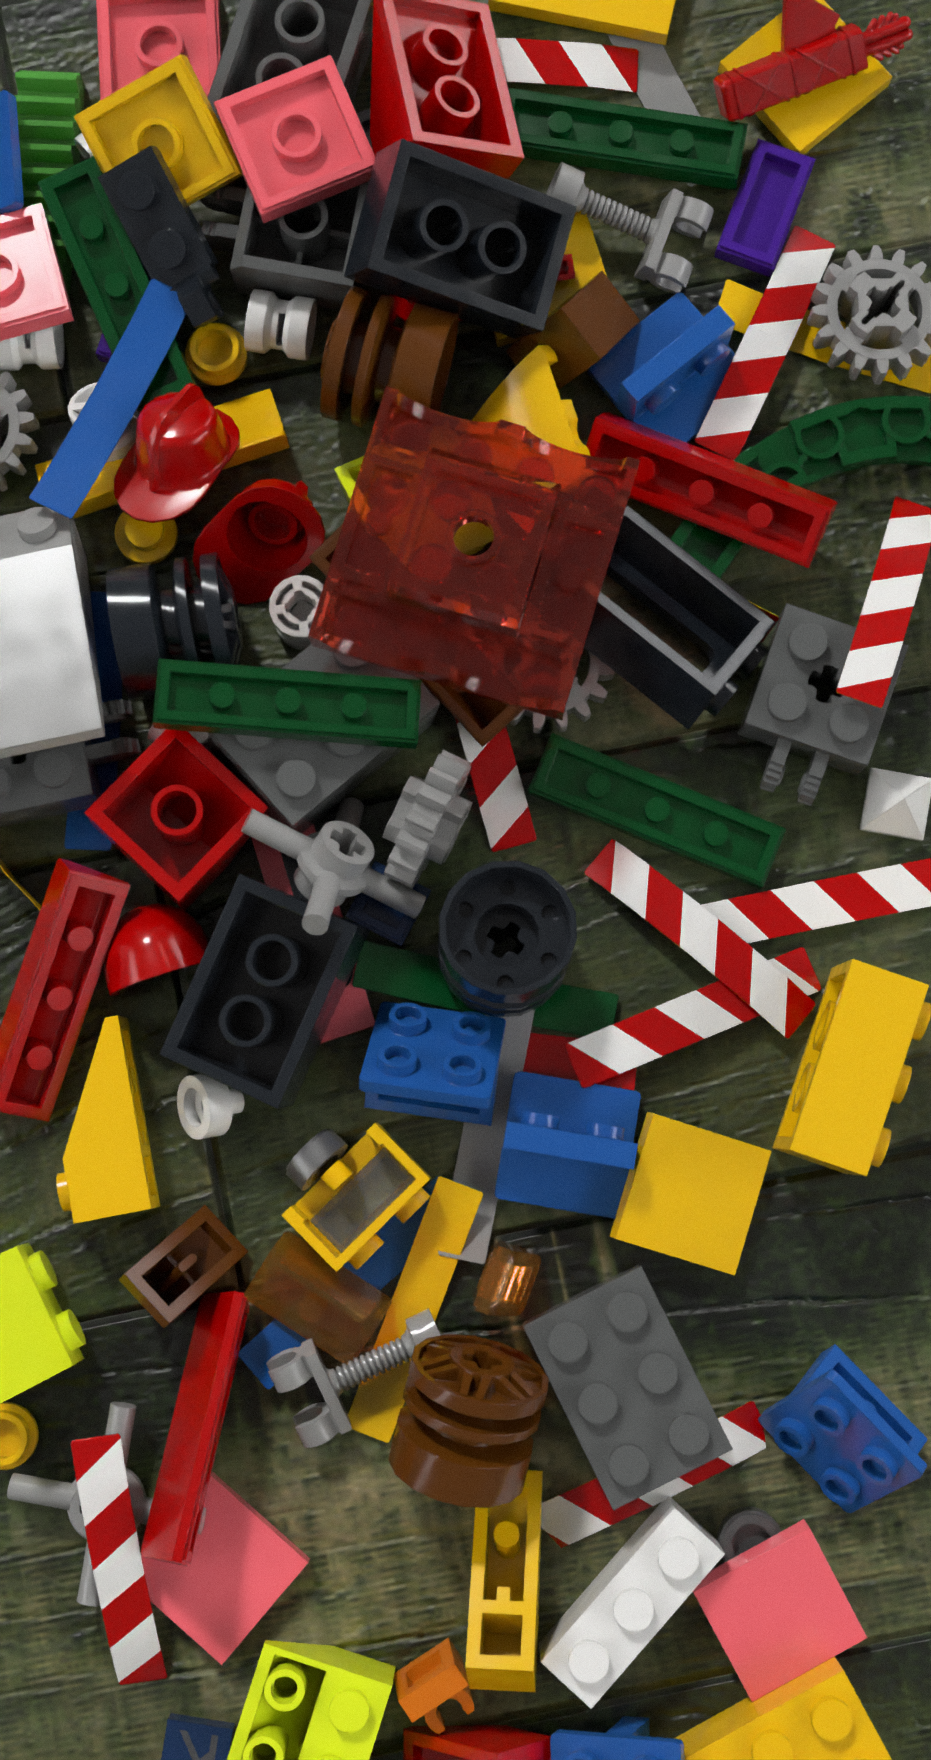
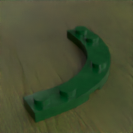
M882 396L857 399L824 407L790 421L787 427L766 437L754 447L751 445L733 461L805 489L833 475L866 466L916 464L931 467L930 397ZM685 519L671 537L674 543L720 579L745 545L741 541Z

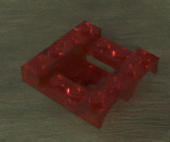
M386 386L308 634L312 646L563 721L589 629L636 480L640 460L628 456L623 459H606L573 452L537 437L528 431L526 426L502 419L497 422H478L457 418L425 407L403 395L399 389ZM552 516H554V517H553V520H552V523H551V526H550V530H549L548 536H547V540H546V543H545V546H544V549H543V553H542V556H541V559H540V562H539V566H538V569H537V572H536V576H535V579H534V582H533V585H532V589H531V592H530V595H529V599H528V602H527V605H526V608H525V612H524V615H523V618H522V621H521V625H520V628H519V623H520V620H521V617H522V613H523V610H524V607H525V604H526V600H527V597H528V594H529V590H530V587H531V584H532V581H533V577H534V574H535V571H536V568H537V564H538V561H539V558H540V554H541V551H542V548H543V545H544V541H545V538H546V535H547V531H548V528H549V525H550V522H551V518H552ZM478 522L490 529L494 540L491 547L485 553L469 556L459 551L455 546L454 536L457 530L464 524Z

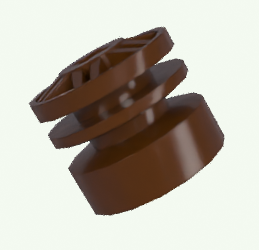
M350 287L339 314L332 323L325 344L320 376L322 381L321 415L324 418L335 421L340 420L347 409L351 395H353L351 405L352 425L363 427L369 420L376 403H384L386 434L426 444L436 424L445 394L457 340L459 313L416 303L405 322L404 328L401 329L395 327V297L386 294L381 295L370 320V290Z
M455 1334L426 1338L414 1347L408 1372L409 1376L407 1377L403 1394L406 1405L400 1408L388 1458L395 1475L415 1491L434 1500L461 1507L491 1508L512 1502L523 1491L532 1455L533 1439L531 1435L539 1427L541 1408L544 1406L548 1391V1376L542 1367L529 1356L498 1341L473 1335Z

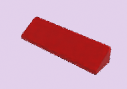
M609 412L596 416L586 444L596 471L595 476L591 480L592 483L597 481L607 489L806 568L810 567L837 506V501Z
M61 858L57 860L0 1027V1112L49 1122L130 888L128 882Z
M242 1292L207 1293L200 1300L141 1546V1555L145 1558L187 1566L188 1563L191 1564L239 1357L238 1354L250 1309L248 1299Z

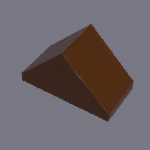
M600 271L547 315L542 332L521 337L504 352L514 365L517 366L538 345H549L555 351L558 362L551 365L550 368L559 390L602 359L640 320L604 272Z
M204 1205L124 1273L119 1281L164 1329L177 1321L249 1251L212 1211Z

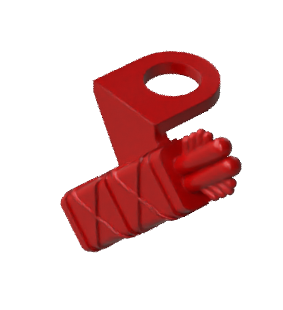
M783 0L781 51L772 52L771 55L741 67H734L731 71H724L723 74L714 78L713 84L720 114L730 122L741 121L744 117H751L761 110L784 101L789 102L791 101L789 99L799 98L802 94H809L812 90L842 78L847 79V76L857 75V72L868 69V56L882 61L884 56L890 58L892 53L895 55L899 54L900 50L904 48L903 43L913 37V31L908 28L911 25V19L908 16L899 17L898 13L888 12L886 17L880 15L878 20L873 18L864 32L853 23L838 26L835 29V25L841 15L816 0Z

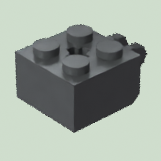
M369 181L264 224L248 186L244 189L225 185L199 200L206 208H210L212 211L241 216L239 226L205 220L198 221L211 249L217 248L218 250L233 252L230 271L236 292L251 295L253 289L273 291L279 299L288 301L296 296L317 299V307L340 311L350 287H363L362 283L345 278L344 274ZM303 228H315L309 233H303Z
M786 603L779 615V620L774 626L767 646L769 651L762 660L738 731L739 735L773 746L761 779L760 789L773 793L776 786L780 785L786 768L784 764L789 752L810 759L806 773L802 775L797 789L799 794L797 802L809 806L812 805L818 793L827 765L856 776L864 770L871 758L908 645L902 644L883 707L872 706L836 692L856 627ZM816 681H822L829 686V690L834 695H831L825 703L815 699L817 689L809 685L808 682L815 684Z
M115 699L102 702L104 724L121 722L126 718H130L133 714L130 700ZM119 737L97 744H92L91 740L26 753L27 761L24 763L19 762L14 756L0 759V828L89 808L102 795L96 766L138 756L141 753L139 740L131 737Z

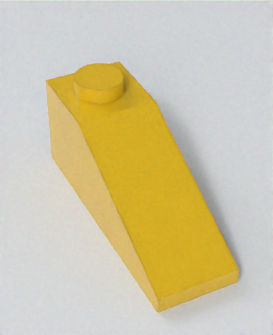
M119 1015L105 1017L63 1155L65 1172L58 1173L56 1177L57 1193L61 1208L64 1212H72L73 1224L160 1207L128 1018Z
M528 1470L523 1491L512 1502L491 1508L475 1507L465 1662L469 1689L536 1693L543 1471Z

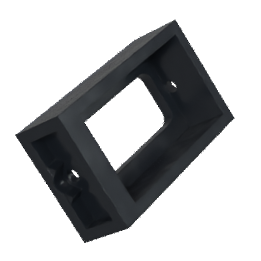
M597 481L529 550L508 586L688 730L704 710L714 717L722 710L739 688L738 685L730 680L732 676L736 673L743 680H746L769 650L762 646L760 641L775 623V621ZM575 555L583 556L705 652L709 658L707 668L701 672L565 563Z

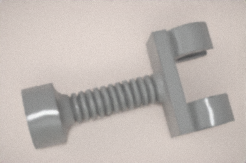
M561 162L546 195L577 206L576 212L581 211L583 215L587 213V217L592 216L594 220L598 218V222L603 221L605 225L609 224V227L615 226V229H620L622 233L626 231L627 235L631 234L633 238L637 236L638 240L642 239L646 245L634 277L642 281L649 280L657 288L670 293H679L682 286L686 288L693 265L681 256L662 252L671 228L682 235L700 238L703 230L707 232L714 213L713 208L702 200L683 196V192L673 188L662 200L656 218L651 219L649 216L645 217L643 213L639 215V211L634 212L632 208L628 210V206L625 205L623 207L621 203L617 204L615 200L611 202V199H606L604 195L600 197V194H595L593 190L589 192V188L584 184L585 172Z
M429 1308L405 1319L406 1330L401 1335V1339L395 1338V1342L391 1340L389 1345L385 1343L383 1348L379 1346L377 1350L372 1349L371 1353L368 1351L365 1353V1356L363 1354L360 1355L359 1359L355 1357L354 1361H348V1365L343 1363L342 1368L336 1366V1370L326 1368L312 1338L302 1342L299 1347L281 1351L267 1361L266 1364L270 1370L268 1373L278 1393L294 1390L305 1384L311 1377H314L325 1402L307 1406L293 1417L296 1425L295 1429L304 1448L317 1447L332 1439L339 1432L344 1434L352 1430L348 1413L340 1398V1395L344 1393V1389L348 1391L350 1387L354 1388L356 1384L360 1385L362 1381L364 1383L367 1382V1378L373 1379V1375L379 1376V1372L385 1373V1369L390 1371L391 1366L396 1368L397 1364L402 1365L403 1361L409 1362V1358L412 1359L414 1347L426 1338L441 1335Z

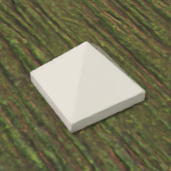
M871 767L860 830L923 841L931 798V778Z

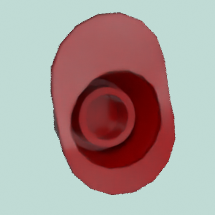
M188 383L180 392H169L154 398L144 406L138 416L136 442L122 460L114 477V496L121 510L135 520L157 523L173 520L189 512L205 496L239 447L240 432L234 420L222 411L215 409L212 403L205 399L201 388L196 384Z
M276 478L261 479L247 486L241 493L236 495L203 528L195 541L193 564L200 581V555L217 552L223 571L234 588L237 603L252 604L268 600L278 584L284 579L298 575L312 563L309 557L324 543L326 530L321 515L314 508L311 499L308 497L307 484L302 480L292 484L289 481Z

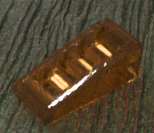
M497 1239V1242L493 1241L474 1293L473 1306H475V1310L486 1315H520L526 1307L541 1265L540 1256L537 1253Z

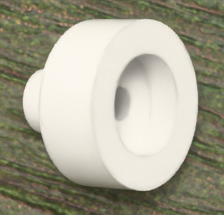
M203 1074L186 1076L182 1079L177 1092V1109L180 1122L185 1132L195 1140L224 1135L231 1125L232 1115L241 1113L244 1109L243 1094L236 1089H228L227 1085Z

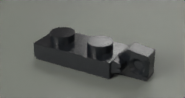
M149 146L97 177L151 279H156L172 287L170 291H177L178 300L194 328L205 327L224 316L225 313L210 286L211 283L220 279L215 265L219 262L160 150L156 146Z

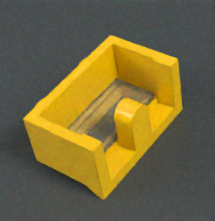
M375 1122L366 1131L367 1133L341 1159L337 1160L296 1204L290 1206L281 1215L336 1272L347 1261L358 1270L385 1243L376 1232L393 1215L404 1224L431 1197L422 1188L431 1179V1176L378 1122Z

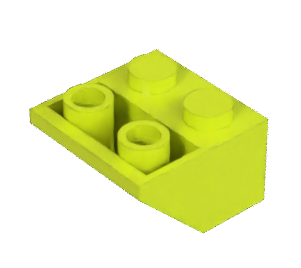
M265 1640L227 1760H369L393 1686L396 1666L331 1645Z

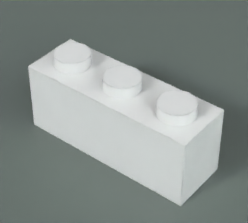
M668 1496L666 1500L658 1505L538 1643L540 1662L592 1709L725 1555L717 1539Z

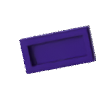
M758 138L714 257L771 278L816 159Z

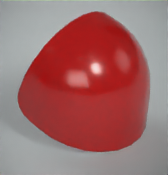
M153 903L142 905L125 913L118 920L102 966L110 996L118 995L120 990L141 981L182 968L199 965L209 943L205 930L193 916L183 909L169 904Z

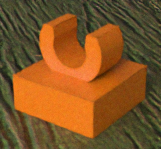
M449 1637L394 1673L398 1702L412 1723L424 1716L428 1727L437 1734L445 1731V1725L437 1707L448 1699L457 1700L467 1715L474 1711V1703L468 1687L469 1684L463 1659Z

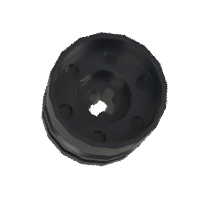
M217 552L200 555L201 584L194 585L186 557L176 558L174 561L173 588L162 590L159 577L150 562L111 568L107 571L106 592L111 633L122 682L131 702L155 699L158 659L207 663L210 660H214L215 663L240 665L243 636L236 595L233 586L223 571Z
M492 861L467 872L448 892L439 915V969L449 990L468 1008L492 1017L521 1016L543 1006L561 987L577 941L576 911L565 888L545 870L521 861ZM507 937L516 941L514 952L508 951L504 954L503 958L496 957L493 954L495 943L501 944Z

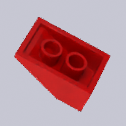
M373 0L370 138L375 158L378 151L400 139H405L505 179H509L522 162L524 154L488 4L469 0Z

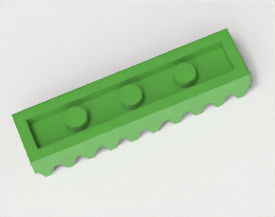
M19 70V72H15L18 95L14 96L17 102L24 205L22 208L42 203L47 214L68 299L70 300L72 261L37 182L80 163V152L74 142V138L82 132L74 116L84 109L85 84L80 73Z

